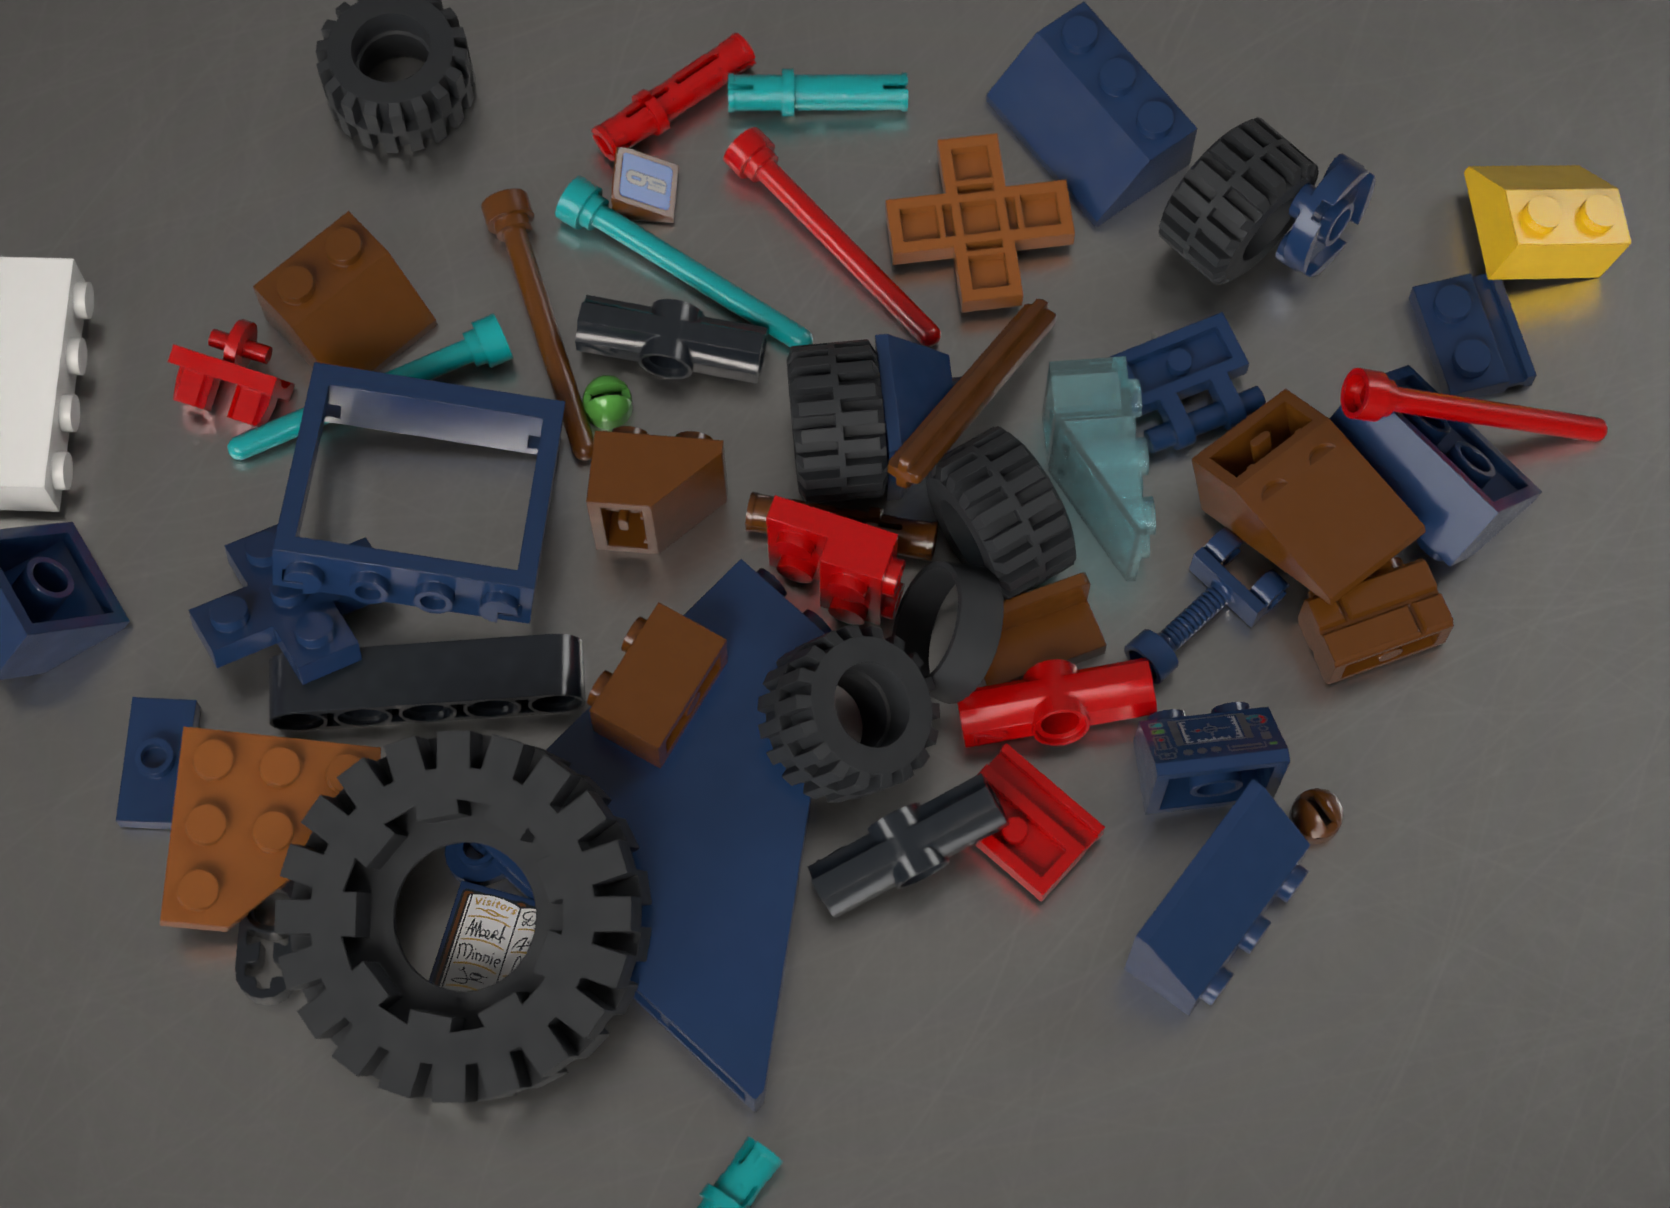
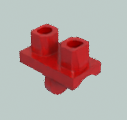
M239 319L234 324L230 333L218 329L211 331L208 345L223 350V360L174 344L168 359L169 363L180 366L176 377L173 400L211 412L222 379L237 384L227 417L255 427L268 423L278 398L290 401L295 384L247 368L251 360L268 364L272 357L273 348L257 342V325L255 322L245 319Z

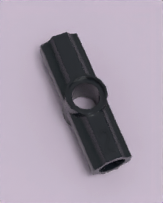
M586 295L578 315L575 345L577 351L637 361L647 372L664 378L684 379L691 376L692 372L758 383L765 360L768 328L706 317L698 307L677 299H660L653 302L652 306Z
M980 773L922 805L920 803H913L884 816L868 828L869 834L838 848L822 859L816 860L817 862L807 868L821 901L826 905L832 917L837 918L895 886L897 889H901L931 876L950 863L949 857L969 846L977 844L978 841L1000 832L1001 829L1010 825L996 793L986 777Z

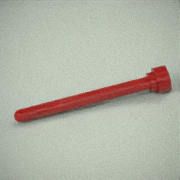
M751 127L741 133L727 148L723 161L741 179L749 178L754 183L761 181L921 345L925 347L935 346L941 339L939 327L777 164L779 157L774 153L775 144L758 127Z
M1354 368L1347 374L1341 388V408L1345 416L1350 419L1376 422L1382 417H1388L1393 412L1592 442L1603 440L1608 433L1607 423L1599 417L1397 387L1394 380L1389 379L1386 373L1378 370Z

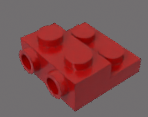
M775 495L766 517L769 565L776 567L778 573L795 582L811 583L813 579L820 581V607L828 609L831 616L842 622L862 625L867 621L880 626L883 617L893 620L905 587V583H901L906 560L897 558L898 534Z

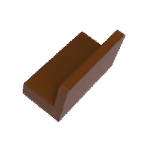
M1085 572L1003 601L1004 615L1001 637L993 662L981 682L982 686L1022 680L1023 675L1029 668L1046 660L1061 659L1070 661L1075 665L1105 654L1107 644L1087 601L1091 584Z

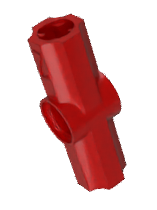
M1147 658L1078 669L1076 665L1066 660H1046L1029 668L1023 675L1022 680L977 687L967 698L957 703L965 748L1034 736L1042 744L1050 746L1066 745L1082 738L1092 725L1148 716L1157 712L1153 678Z

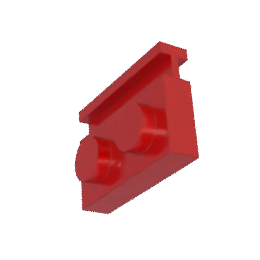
M1006 743L1000 749V753L989 764H986L978 774L982 773L996 793L1010 825L1001 829L1000 832L978 841L975 845L1042 902L1079 862L1089 847L1104 834L1105 826Z

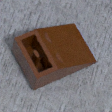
M1286 388L1192 458L1202 510L1223 526H1227L1239 538L1329 605L1337 602L1426 532L1425 525L1327 416Z

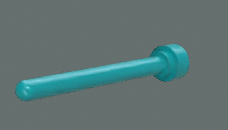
M577 176L564 190L556 206L555 216L576 230H580L583 227L589 231L595 228L601 230L751 324L768 328L769 335L790 348L792 346L813 344V335L808 329L609 207V200L602 196V188L582 176Z
M492 313L471 322L473 329L462 333L463 340L385 373L432 380L472 362L475 363L476 367L488 363L490 368L513 359V355L495 314ZM304 407L233 437L228 443V453L236 460H245L298 437Z

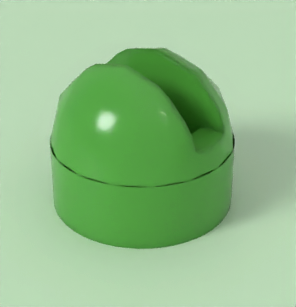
M602 375L594 378L585 388L582 401L588 421L598 428L609 430L620 427L629 420L633 412V400L631 391L625 382L616 376ZM615 392H618V393L621 394V395H605V396H601V397H597V398L593 399L595 395L615 393Z

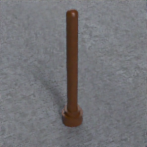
M518 188L498 191L487 197L481 204L487 228L491 233L496 234L498 240L506 244L555 400L565 401L563 424L573 455L581 461L592 459L594 436L528 236L532 230L531 222L534 219V212L528 194L525 190Z

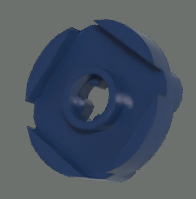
M1343 153L1337 155L1327 168L1323 180L1317 187L1307 183L1295 196L1289 208V215L1295 218L1296 221L1278 246L1275 255L1276 259L1293 270L1304 273L1308 277H1315L1326 269L1347 243L1339 237L1349 221L1358 225L1364 216L1374 192L1375 175Z

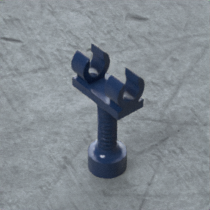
M1227 526L1218 531L1204 547H1201L1193 555L1189 570L1208 587L1205 592L1198 596L1161 632L1155 633L1149 629H1144L1124 647L1128 660L1147 658L1153 684H1160L1179 666L1175 652L1186 643L1185 641H1188L1194 633L1211 620L1216 613L1224 608L1225 605L1252 628L1260 621L1262 616L1271 611L1287 594L1284 590L1290 584L1273 569L1264 574L1248 590L1225 568L1240 553L1241 550L1238 547L1244 543Z

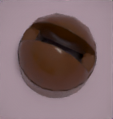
M1319 788L1302 792L1295 799L1289 812V819L1310 844H1322L1331 840L1340 829L1344 817L1343 808L1338 797L1329 790ZM1308 801H1316L1332 823L1325 826L1318 812Z

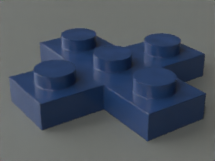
M276 524L224 545L228 562L243 588L188 611L193 628L216 668L278 644L301 684L304 685L362 660L359 642L342 616L370 604L360 602L349 596L322 592L303 594V589L273 585L272 549L278 526ZM366 537L350 543V545L373 548Z

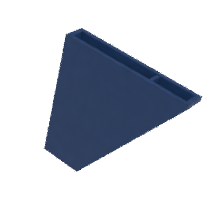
M740 559L683 615L727 639L728 662L661 769L594 732L589 711L591 706L546 751L570 762L569 768L578 774L589 776L612 799L607 805L614 816L626 819L640 847L639 850L632 853L636 869L647 871L652 901L651 905L641 906V927L652 928L647 962L636 961L630 980L639 984L633 999L756 1113L765 1101L812 798L803 794L804 783L791 786L782 777L786 770L783 764L780 762L772 765L766 752L773 748L769 738H760L758 725L766 722V714L757 711L758 698L770 692L763 685V681L768 672L778 668L776 661L780 657L794 650L795 647L832 630L812 610L806 609L802 613L785 598L787 595L785 588L769 571L764 568H759L755 571ZM471 843V846L482 857L489 852L494 857L491 864L526 898L534 900V895L526 876L512 859L493 847L480 843Z

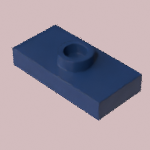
M132 697L116 822L120 827L171 829L183 726L198 728L201 707L197 700Z

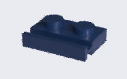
M1470 273L1412 287L1409 300L1443 394L1480 398L1505 392L1508 387L1520 384L1523 387L1532 385L1537 374L1502 279L1488 280L1487 273L1473 277Z

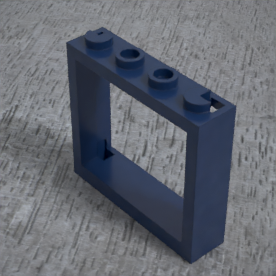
M314 362L272 549L273 585L303 589V594L322 592L349 596L368 604L388 602L415 606L425 612L434 614L454 612L481 616L497 623L498 619L530 624L561 440L565 401ZM324 422L536 454L537 459L518 570L299 537Z

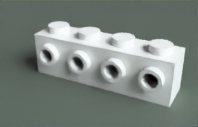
M0 257V510L59 512L62 490H69L72 484L73 461L71 454L67 452L69 432H76L80 423L79 398L74 394L76 376L84 375L86 371L87 346L85 339L81 338L84 319H91L94 311L93 286L91 282H85L74 258Z

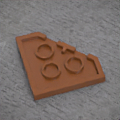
M183 726L159 926L228 932L269 896L286 886L292 880L281 877L280 872L289 845L305 846L312 833V830L301 823L305 815L320 795L336 797L344 789L337 777L361 758L380 760L381 747Z

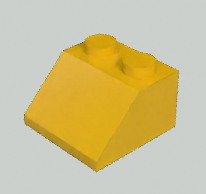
M1580 165L1468 166L1464 171L1488 280L1600 278L1632 244L1619 189Z

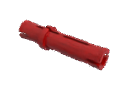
M734 32L727 39L719 43L718 46L673 74L672 77L659 86L657 85L650 91L646 89L640 90L632 96L631 104L591 129V132L594 134L592 136L595 143L609 160L615 161L616 147L630 149L652 134L656 136L661 135L670 128L669 122L724 86L728 82V73L740 75L756 65L754 60L756 57L751 46L743 36Z

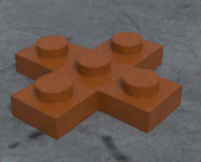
M997 133L937 140V156L943 193L885 200V213L893 265L953 258L962 313L1022 306L1024 294L1017 251L1074 245L1075 229L1066 180L1006 186Z

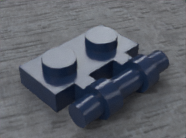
M1223 312L1110 356L1109 368L1134 418L1158 410L1163 420V423L1143 431L1145 443L1151 453H1156L1171 446L1176 450L1183 449L1195 444L1196 436L1221 426L1230 430L1266 403L1263 392L1258 386L1238 393L1231 381L1247 374L1249 361ZM1208 389L1214 403L1187 413L1181 400Z

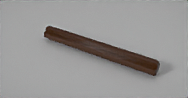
M1036 299L1032 304H1025L890 458L887 464L888 473L896 477V484L898 486L909 488L913 483L919 484L923 481L1055 326L1056 313L1048 309L1047 301Z

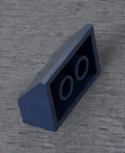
M1085 1L1036 32L986 94V101L1053 179L1055 181L1066 180L1069 197L1096 228L1188 166L1191 162L1198 128Z
M1410 365L1386 372L1388 378L1394 380L1397 387L1438 393ZM1341 405L1329 418L1425 525L1426 532L1416 539L1420 548L1433 559L1444 561L1450 567L1473 556L1542 493L1531 480L1471 423L1393 412L1388 417H1382L1376 422L1346 417Z
M1254 779L1250 782L1138 932L1124 968L1188 1016L1200 1000H1203L1209 1006L1215 1003L1234 976V973L1225 968V966L1239 948L1247 954L1254 950L1272 924L1270 920L1263 916L1276 897L1288 903L1310 872L1300 865L1310 844L1264 786Z

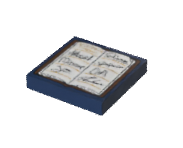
M461 880L428 981L449 990L474 991L491 986L509 975L522 961L531 944L536 925L535 900Z

